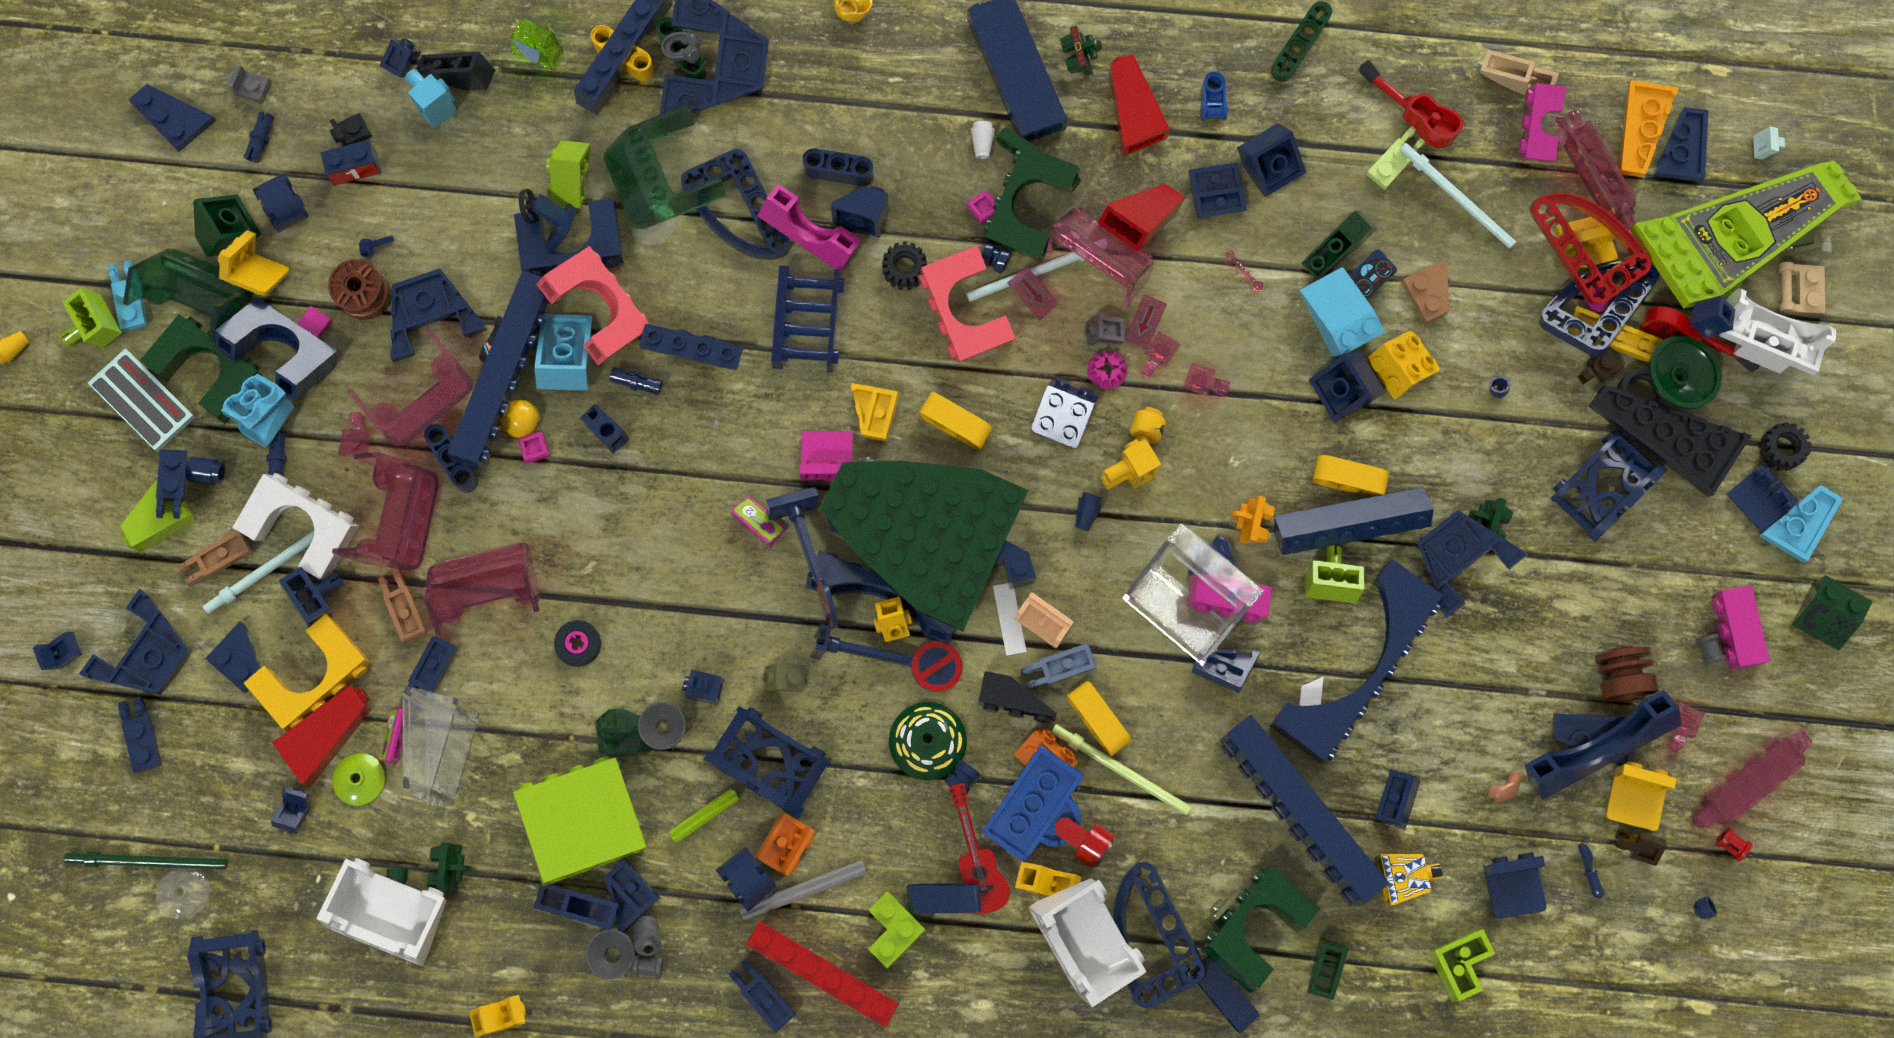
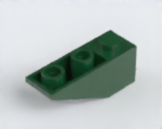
M1355 210L1301 264L1319 280L1356 250L1377 228L1361 211Z

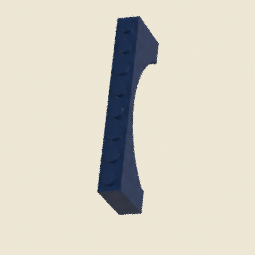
M1393 559L1385 565L1372 583L1378 588L1382 600L1386 630L1382 654L1371 676L1357 690L1332 702L1311 706H1294L1288 702L1270 725L1271 728L1320 764L1326 759L1329 761L1333 759L1339 750L1336 746L1341 738L1346 740L1353 731L1354 727L1351 724L1356 717L1358 719L1363 717L1369 708L1366 705L1369 698L1373 697L1375 699L1384 686L1380 683L1384 677L1390 678L1398 667L1395 662L1401 655L1404 658L1413 645L1409 643L1414 635L1419 637L1427 627V624L1424 623L1429 615L1433 617L1442 606L1439 603L1443 596L1440 592Z

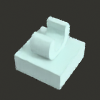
M1770 126L1753 135L1754 158L1763 160L1777 153L1779 148H1786L1785 138L1778 136V128Z

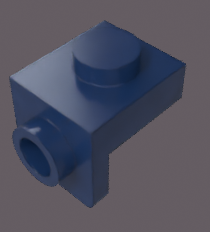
M64 632L48 644H38L33 647L41 670L62 669L82 655L73 632Z
M284 787L281 791L282 801L271 820L272 827L297 834L311 808L309 796L300 789Z

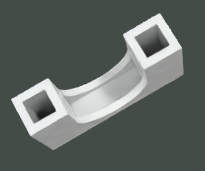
M263 474L232 528L254 541H264L276 519L283 511L295 506L300 507L309 514L313 521L314 537L298 567H302L318 579H325L332 575L359 528L357 524L352 522L354 518L342 511L339 513L334 512L330 509L332 505L320 498L317 501L309 497L310 492L297 485L295 488L287 484L288 479L280 474Z

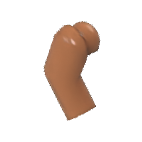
M1511 771L1506 784L1499 787L1496 785L1489 787V798L1494 799L1496 802H1503L1514 798L1523 776Z

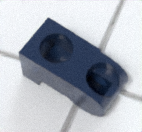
M596 404L580 417L581 421L612 454L629 440L625 431Z

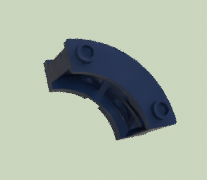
M1620 430L1617 433L1611 431L1601 440L1604 446L1568 481L1563 478L1553 488L1556 493L1550 498L1589 533L1588 536L1594 542L1626 512L1623 508L1625 505L1631 508L1668 470L1661 463L1656 466ZM1614 447L1620 452V454L1614 452ZM1606 451L1608 459L1597 460ZM1603 468L1622 469L1621 485L1627 496L1625 497L1614 491L1603 492L1597 496L1596 480L1598 470ZM1588 469L1586 481L1577 480ZM1629 472L1632 473L1629 476V478H1634L1636 480V484H1632L1628 481L1627 478ZM1573 488L1579 490V496L1574 497L1573 500L1579 501L1585 497L1587 499V503L1579 508H1575L1564 497ZM1610 498L1613 501V506L1609 508L1605 504L1606 501L1602 504H1599V501ZM1588 508L1595 525L1581 512Z
M738 706L736 709L737 714L714 750H709L704 760L727 776L741 782L744 787L755 794L765 797L777 807L799 818L804 811L801 806L826 767L829 768L831 765L824 758L826 753L815 746L809 749L762 720L761 717L763 715L754 708L749 707L746 710ZM745 721H748L756 730L754 734H748L744 730V735L748 742L743 744L736 735ZM762 729L773 737L762 738ZM734 740L738 747L730 751L723 758L724 754L726 753V751L728 750V748ZM788 746H790L791 748L795 749L800 753L796 754L792 758V754ZM765 747H778L785 763L786 773L772 772L758 781L755 779L758 767L757 761L751 751ZM744 754L748 756L752 763V766L747 770L741 768V763L746 761L742 756ZM802 759H809L814 763L805 778L795 776V771L802 772L807 769V767H801L800 761ZM773 778L786 779V783L779 780L780 786L778 788L771 786ZM795 782L801 783L792 797Z
M251 930V933L211 939H203V936L191 937L187 959L191 968L194 988L200 987L199 997L201 999V1002L195 1003L194 1038H267V1034L272 1032L264 959L266 943L264 939H260L257 930ZM248 947L250 956L247 960L242 958V951H238L234 955V960L230 959L231 948ZM223 950V956L207 953L208 951ZM220 966H223L220 978L218 980L214 979L211 973L212 970L215 969L217 972H220ZM248 968H253V974L248 970ZM230 970L238 974L250 987L246 997L234 1011L227 1000L214 996L213 990L226 982ZM256 1000V1008H251L252 1004ZM217 1005H221L224 1008L225 1018L224 1012H221L218 1016L215 1015L214 1009ZM250 1016L254 1018V1030L236 1031L235 1021L238 1020L241 1026L248 1027L247 1019ZM228 1027L229 1033L214 1035V1033Z

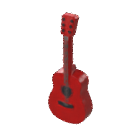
M960 783L949 786L948 789L954 806L957 807L968 847V852L962 854L958 860L959 870L962 874V883L980 884L981 912L974 914H987L1004 907L1009 900L1010 888L1008 882L996 866L993 851L988 848L979 849L967 806L968 798L965 784Z

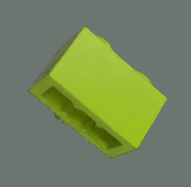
M81 287L62 302L74 325L60 334V338H63L62 342L68 347H72L82 338L86 343L104 348L122 334L101 294Z
M1335 545L1328 546L1326 548V562L1313 560L1305 575V597L1356 604L1364 591V567L1342 564V548L1340 546L1336 547V552Z

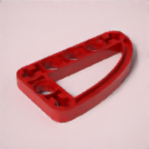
M1553 193L1542 196L1531 204L1530 214L1589 303L1601 304L1608 301L1650 270L1651 259L1637 239L1613 215L1592 201L1573 194ZM1546 204L1548 208L1545 210V213L1540 214L1538 212L1541 208L1540 205ZM1556 204L1577 208L1596 219L1619 240L1630 255L1604 274H1601ZM1555 216V219L1550 220L1545 224L1544 221L1548 220V217ZM1554 223H1558L1562 227L1560 237H1555L1551 233V226ZM1567 244H1572L1576 248V254L1573 258L1567 257L1564 253ZM1635 260H1642L1643 263L1640 265V268L1630 272L1627 270V268H1631L1636 264ZM1581 265H1586L1590 270V274L1586 279L1581 278L1578 274V269ZM1616 271L1620 272L1624 277L1623 283L1619 286L1615 285L1612 281V276ZM1594 279H1596L1595 282H1592L1593 286H1592V285H1588V286L1585 285V283H1589V282L1593 281ZM1594 288L1602 289V292H1600V297L1593 296V294L1596 292Z

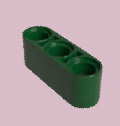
M663 17L657 21L656 32L660 44L668 36L663 34L665 31L672 30V33L683 32L682 29L671 26V17ZM677 41L672 44L671 52L677 53L678 49H685L689 44L683 45L681 41ZM701 56L695 63H690L686 60L673 61L684 77L705 80L706 69ZM693 67L700 68L698 71L695 72L689 71Z

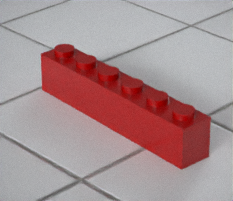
M761 921L758 922L746 942V945L885 1028L899 1006V1003Z

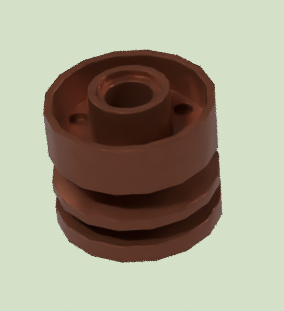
M350 259L341 262L333 269L329 277L328 290L331 299L347 314L356 319L370 320L379 317L387 310L391 302L392 290L389 281L371 263L362 259Z
M1622 646L1609 649L1604 653L1594 656L1596 664H1608L1598 668L1597 673L1611 676V679L1600 683L1604 701L1618 700V702H1628L1643 699L1647 695L1659 692L1656 674L1643 673L1642 669L1653 665L1652 659L1640 660V658L1651 655L1650 647Z

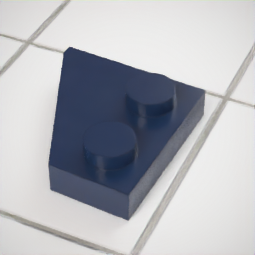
M626 858L622 859L604 877L607 890L611 894L610 901L619 904L616 912L619 924L617 927L618 931L623 933L661 898Z

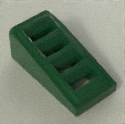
M1320 937L1307 989L1308 993L1334 1000L1349 950L1345 944ZM1326 949L1336 951L1338 955L1327 954ZM1323 960L1334 962L1335 967L1322 964ZM1320 970L1332 973V978L1320 975ZM1317 980L1330 984V988L1316 985Z

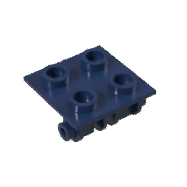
M1765 463L1727 493V496L1760 532H1763L1799 502Z

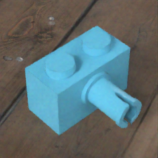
M417 69L407 73L405 80L413 87L408 91V94L418 112L434 129L457 112L453 104L455 98L441 78L437 81L430 74L424 79Z

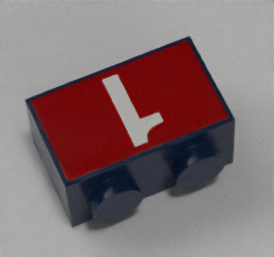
M370 140L320 152L325 174L333 186L382 173L377 151Z

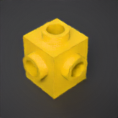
M900 597L875 603L877 618H873L877 633L882 632L885 642L910 636L908 625L913 624L909 609H903Z

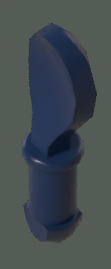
M1581 843L1578 845V849L1585 866L1586 873L1584 875L1588 879L1592 895L1600 899L1604 896V889L1598 878L1597 869L1593 870L1592 852L1586 844Z

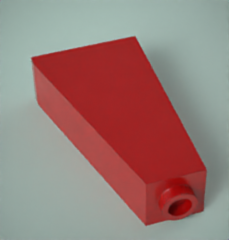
M1134 54L1115 58L1111 62L1109 76L1120 148L1124 157L1168 139L1170 128Z
M1165 183L1110 202L1097 224L1139 252L1176 215L1185 196Z
M352 685L348 686L272 742L302 785L310 787L315 783L372 710L367 703L370 701V698L362 688L357 689Z

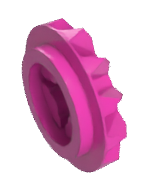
M1103 350L1102 352L1095 353L1088 363L1087 373L1090 381L1095 386L1109 390L1117 388L1124 382L1128 366L1124 357L1118 355L1116 351ZM1106 361L1110 367L1115 368L1111 370L1110 379H1108L1106 371L1100 370L1104 368Z

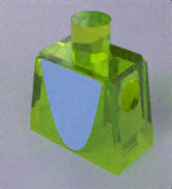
M524 18L520 19L510 38L512 53L552 71L564 52L563 47L551 30Z

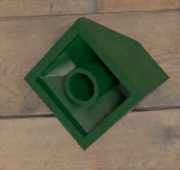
M238 194L194 200L195 238L207 257L219 256L223 249L228 248L235 238L240 237L247 230L256 233V238L261 235Z

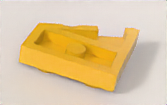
M852 383L851 390L854 395L855 408L862 436L888 442L900 394L898 391Z

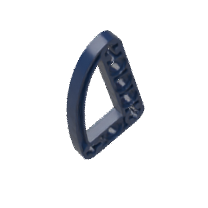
M740 149L731 150L683 173L681 183L688 199L703 221L724 242L737 251L757 259L774 260L782 258L789 253L791 247L789 238L774 227L769 230L764 229L761 226L764 220L758 217L761 208L756 209L751 206V202L755 198H762L765 201L768 196L744 151ZM734 158L741 160L743 171L739 172L738 166L733 161ZM715 166L721 168L722 173L718 177L709 176L708 171L710 168ZM702 172H704L705 179L707 180L706 182H704L703 177H701ZM751 177L755 182L753 186L745 188L741 185L742 179ZM693 178L694 180H697V185L692 186L691 184H689L688 179ZM733 178L766 246L749 243L728 230L713 215L698 193ZM775 234H777L779 242L783 243V249L779 250L778 247H775L773 238Z
M1621 261L1605 264L1597 268L1601 274H1604ZM1636 261V264L1631 268H1627V270L1630 272L1638 269L1643 262ZM1651 265L1650 270L1617 295L1594 327L1561 310L1565 304L1581 292L1573 281L1562 289L1544 308L1539 324L1545 331L1593 357L1602 356L1653 290L1659 278V272ZM1590 271L1581 275L1580 277L1586 279L1589 276ZM1616 271L1612 277L1623 275L1620 272ZM1646 275L1650 276L1644 284L1641 283L1643 277ZM1594 279L1593 281H1591V282H1589V283H1585V285H1586V286H1588V285H1593L1592 282H1595L1596 279ZM1636 290L1641 296L1637 298L1631 297L1628 291ZM1618 306L1625 307L1628 313L1620 314L1615 308ZM1551 317H1554L1555 319L1552 320V322L1548 320ZM1610 323L1616 329L1614 331H1607L1602 325ZM1571 327L1577 328L1581 334L1577 336L1571 335L1567 329ZM1599 336L1602 338L1600 344L1597 346L1592 345L1598 340Z
M1140 862L1126 873L1119 885L1114 905V922L1125 942L1129 945L1126 924L1127 905L1131 890L1136 884L1176 964L1175 967L1142 984L1139 978L1127 984L1135 1003L1141 1008L1149 1009L1201 983L1207 976V969L1157 869L1148 862ZM1142 868L1151 870L1148 877L1153 884L1157 881V886H1152L1146 891L1144 890V887H1149L1145 879H1139V876L1142 874ZM1154 891H1161L1164 895V901L1159 906H1154L1150 901V896ZM1166 915H1173L1176 918V926L1172 930H1166L1162 925V920ZM1179 939L1186 940L1189 945L1188 951L1183 955H1179L1174 948L1176 941ZM1194 954L1195 958L1190 959L1194 967H1200V971L1197 972L1198 978L1188 976L1187 972L1191 970L1188 962L1182 964L1180 960L1187 959ZM1167 976H1173L1177 980V987L1174 991L1168 992L1163 986V981ZM1157 982L1158 989L1163 994V997L1160 998V994L1156 993L1150 997V1003L1141 1001L1140 997L1143 996L1142 990L1145 989L1150 992L1157 989L1153 985Z

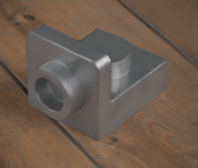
M236 65L234 71L228 77V87L235 96L263 104L271 85L269 78L246 72L242 66Z
M1098 314L1087 321L1085 326L1087 345L1093 346L1098 342L1118 345L1125 343V319Z

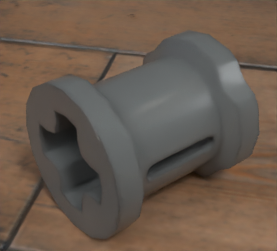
M1719 633L1695 640L1696 644H1700L1704 656L1703 665L1727 659L1726 654L1722 653L1718 638H1720Z
M636 952L633 963V977H638L640 974L655 976L656 979H661L664 956H642Z

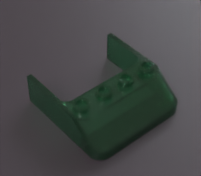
M688 104L628 127L604 152L603 159L631 226L636 229H646L727 197L720 177L681 193L672 192L650 142L695 125Z

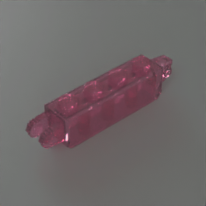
M1576 109L1569 111L1568 114L1573 126L1572 128H1570L1563 116L1556 117L1555 125L1562 136L1560 142L1595 203L1613 215L1631 231L1630 228L1636 223L1633 217L1635 214L1633 208L1636 205V198L1592 122H1584Z
M1802 729L1789 737L1786 736L1780 739L1773 737L1763 745L1764 751L1759 755L1756 752L1743 761L1746 764L1740 770L1737 768L1733 769L1724 776L1726 781L1722 785L1718 786V784H1715L1704 793L1707 797L1700 802L1703 807L1696 812L1697 814L1692 816L1694 825L1704 828L1713 825L1712 823L1715 822L1727 824L1736 821L1805 765L1803 753L1812 744V739Z

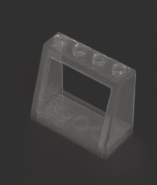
M1181 523L1164 542L1122 599L1203 665L1236 627L1264 590ZM1170 553L1236 607L1226 620H1223L1213 611L1200 613L1194 611V607L1186 606L1188 590L1160 567Z
M406 686L403 693V788L411 791L410 796L430 805L444 808L445 804L454 805L480 713L457 698Z

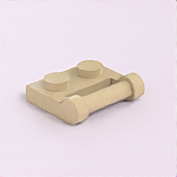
M1792 262L1780 263L1778 265V272L1781 273L1782 303L1779 304V312L1782 314L1823 316L1826 313L1825 266L1800 265ZM1792 275H1796L1797 304L1792 302Z

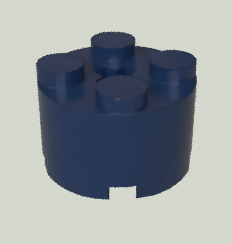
M285 173L252 189L257 200L261 201L262 209L274 229L277 230V233L292 227L308 217L302 199L298 193L295 194L293 191V186Z
M746 847L716 869L724 882L730 880L727 886L736 898L740 895L742 896L739 901L747 912L777 889L774 882Z

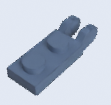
M1086 643L1042 658L1037 663L1021 668L1020 671L1022 675H1029L1042 669L1043 678L1029 681L1026 684L1027 690H1032L1045 684L1048 686L1094 670L1097 666L1090 647Z

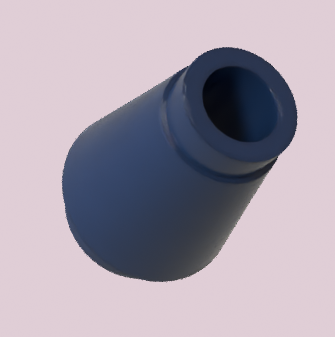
M1086 492L1082 493V497L1078 498L1076 528L1089 532L1103 506L1101 504V497Z

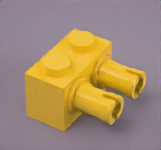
M1136 439L1128 443L1124 447L1125 450L1122 453L1121 460L1103 470L1104 476L1101 477V480L1107 490L1126 480L1130 481L1134 489L1157 477L1162 464L1146 439L1140 442Z

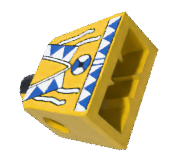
M1381 854L1375 857L1378 870L1390 883L1382 890L1386 907L1431 892L1430 881L1443 878L1441 865L1439 863L1426 865L1423 854Z

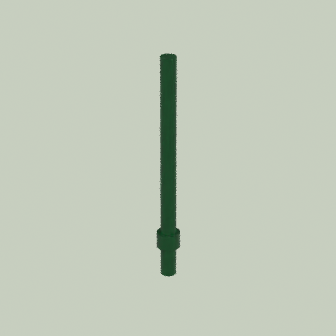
M87 851L86 854L66 853L64 856L65 864H85L86 867L115 865L226 870L227 859L101 854L99 851Z

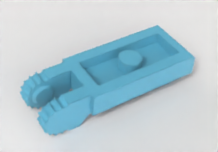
M131 260L124 261V270L128 279L123 281L120 280L119 270L116 265L108 266L117 318L122 332L148 326L139 280L136 278Z

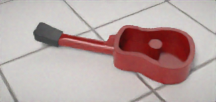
M1367 60L1360 66L1359 72L1370 84L1373 83L1405 109L1402 118L1416 129L1419 136L1428 145L1435 148H1445L1455 141L1464 125L1458 113L1437 103L1431 96L1424 93L1405 97L1380 77V73L1370 60Z
M1658 306L1649 309L1644 315L1640 331L1663 340L1674 336H1688L1736 358L1750 372L1760 367L1756 363L1734 355V346L1712 336L1704 338L1693 328L1691 320L1675 309Z

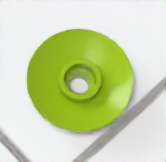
M364 753L349 755L340 761L334 770L332 777L334 792L340 800L349 805L363 806L369 804L383 791L386 780L385 771L381 763L371 755ZM355 774L360 775L358 783H353L352 781Z

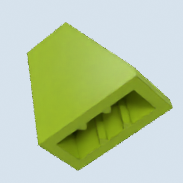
M157 480L120 525L124 532L121 535L124 543L128 548H134L140 553L196 522L185 501L182 502L180 519H174L173 517L174 501H165V514L163 518H156Z

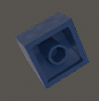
M1278 123L1237 147L1244 169L1265 197L1306 173L1293 131Z
M863 186L833 201L831 204L833 225L880 238L889 213L888 193H885L883 189L878 187L868 188Z
M1360 350L1343 354L1309 379V382L1334 422L1367 406L1386 393Z

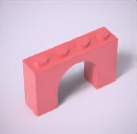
M977 245L921 267V275H918L922 289L927 288L930 298L927 299L932 313L937 312L940 321L937 322L938 329L941 335H946L949 345H946L949 356L951 359H956L957 364L1016 339L1006 315L980 326H967L957 321L950 312L948 296L951 288L963 280L985 272L987 269Z
M590 246L545 274L536 284L551 304L578 289L591 290L605 300L610 311L609 324L583 345L598 366L640 338L645 324H648L646 316L639 312L633 304L630 295L623 291L617 283L614 274L607 270L602 263L601 257Z

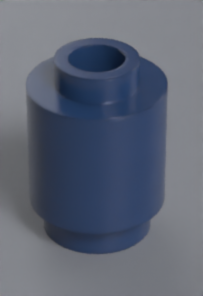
M191 457L187 461L186 476L189 482L215 485L223 481L225 465L217 459Z

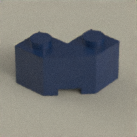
M1006 540L993 568L1003 566L1010 590L1035 583L1036 575L1029 552Z

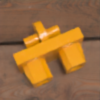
M1259 495L1255 499L1249 498L1247 504L1241 503L1240 511L1235 510L1231 512V518L1237 521L1236 529L1241 530L1239 543L1244 545L1249 543L1262 544L1268 541L1270 532L1268 529L1260 527L1261 520L1269 521L1272 519L1275 508L1265 503L1266 497Z

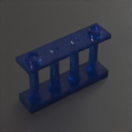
M779 266L771 356L773 369H783L784 361L798 359L827 361L828 372H833V364H838L839 349H835L839 293H844V278H840L839 269H834L833 280L795 278V275H791L789 266ZM794 288L833 290L832 303L793 301V299L789 298V291L794 290ZM792 311L830 313V327L791 325V322H787L788 313L792 314ZM790 335L829 337L828 351L789 349V346H785V339L790 337Z

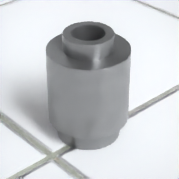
M651 916L638 918L633 926L635 951L642 956L654 955L662 947L659 923Z

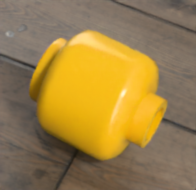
M1144 407V409L1138 410L1129 429L1135 440L1137 439L1140 442L1146 439L1149 444L1158 443L1166 426V420L1162 417L1163 413L1152 407Z

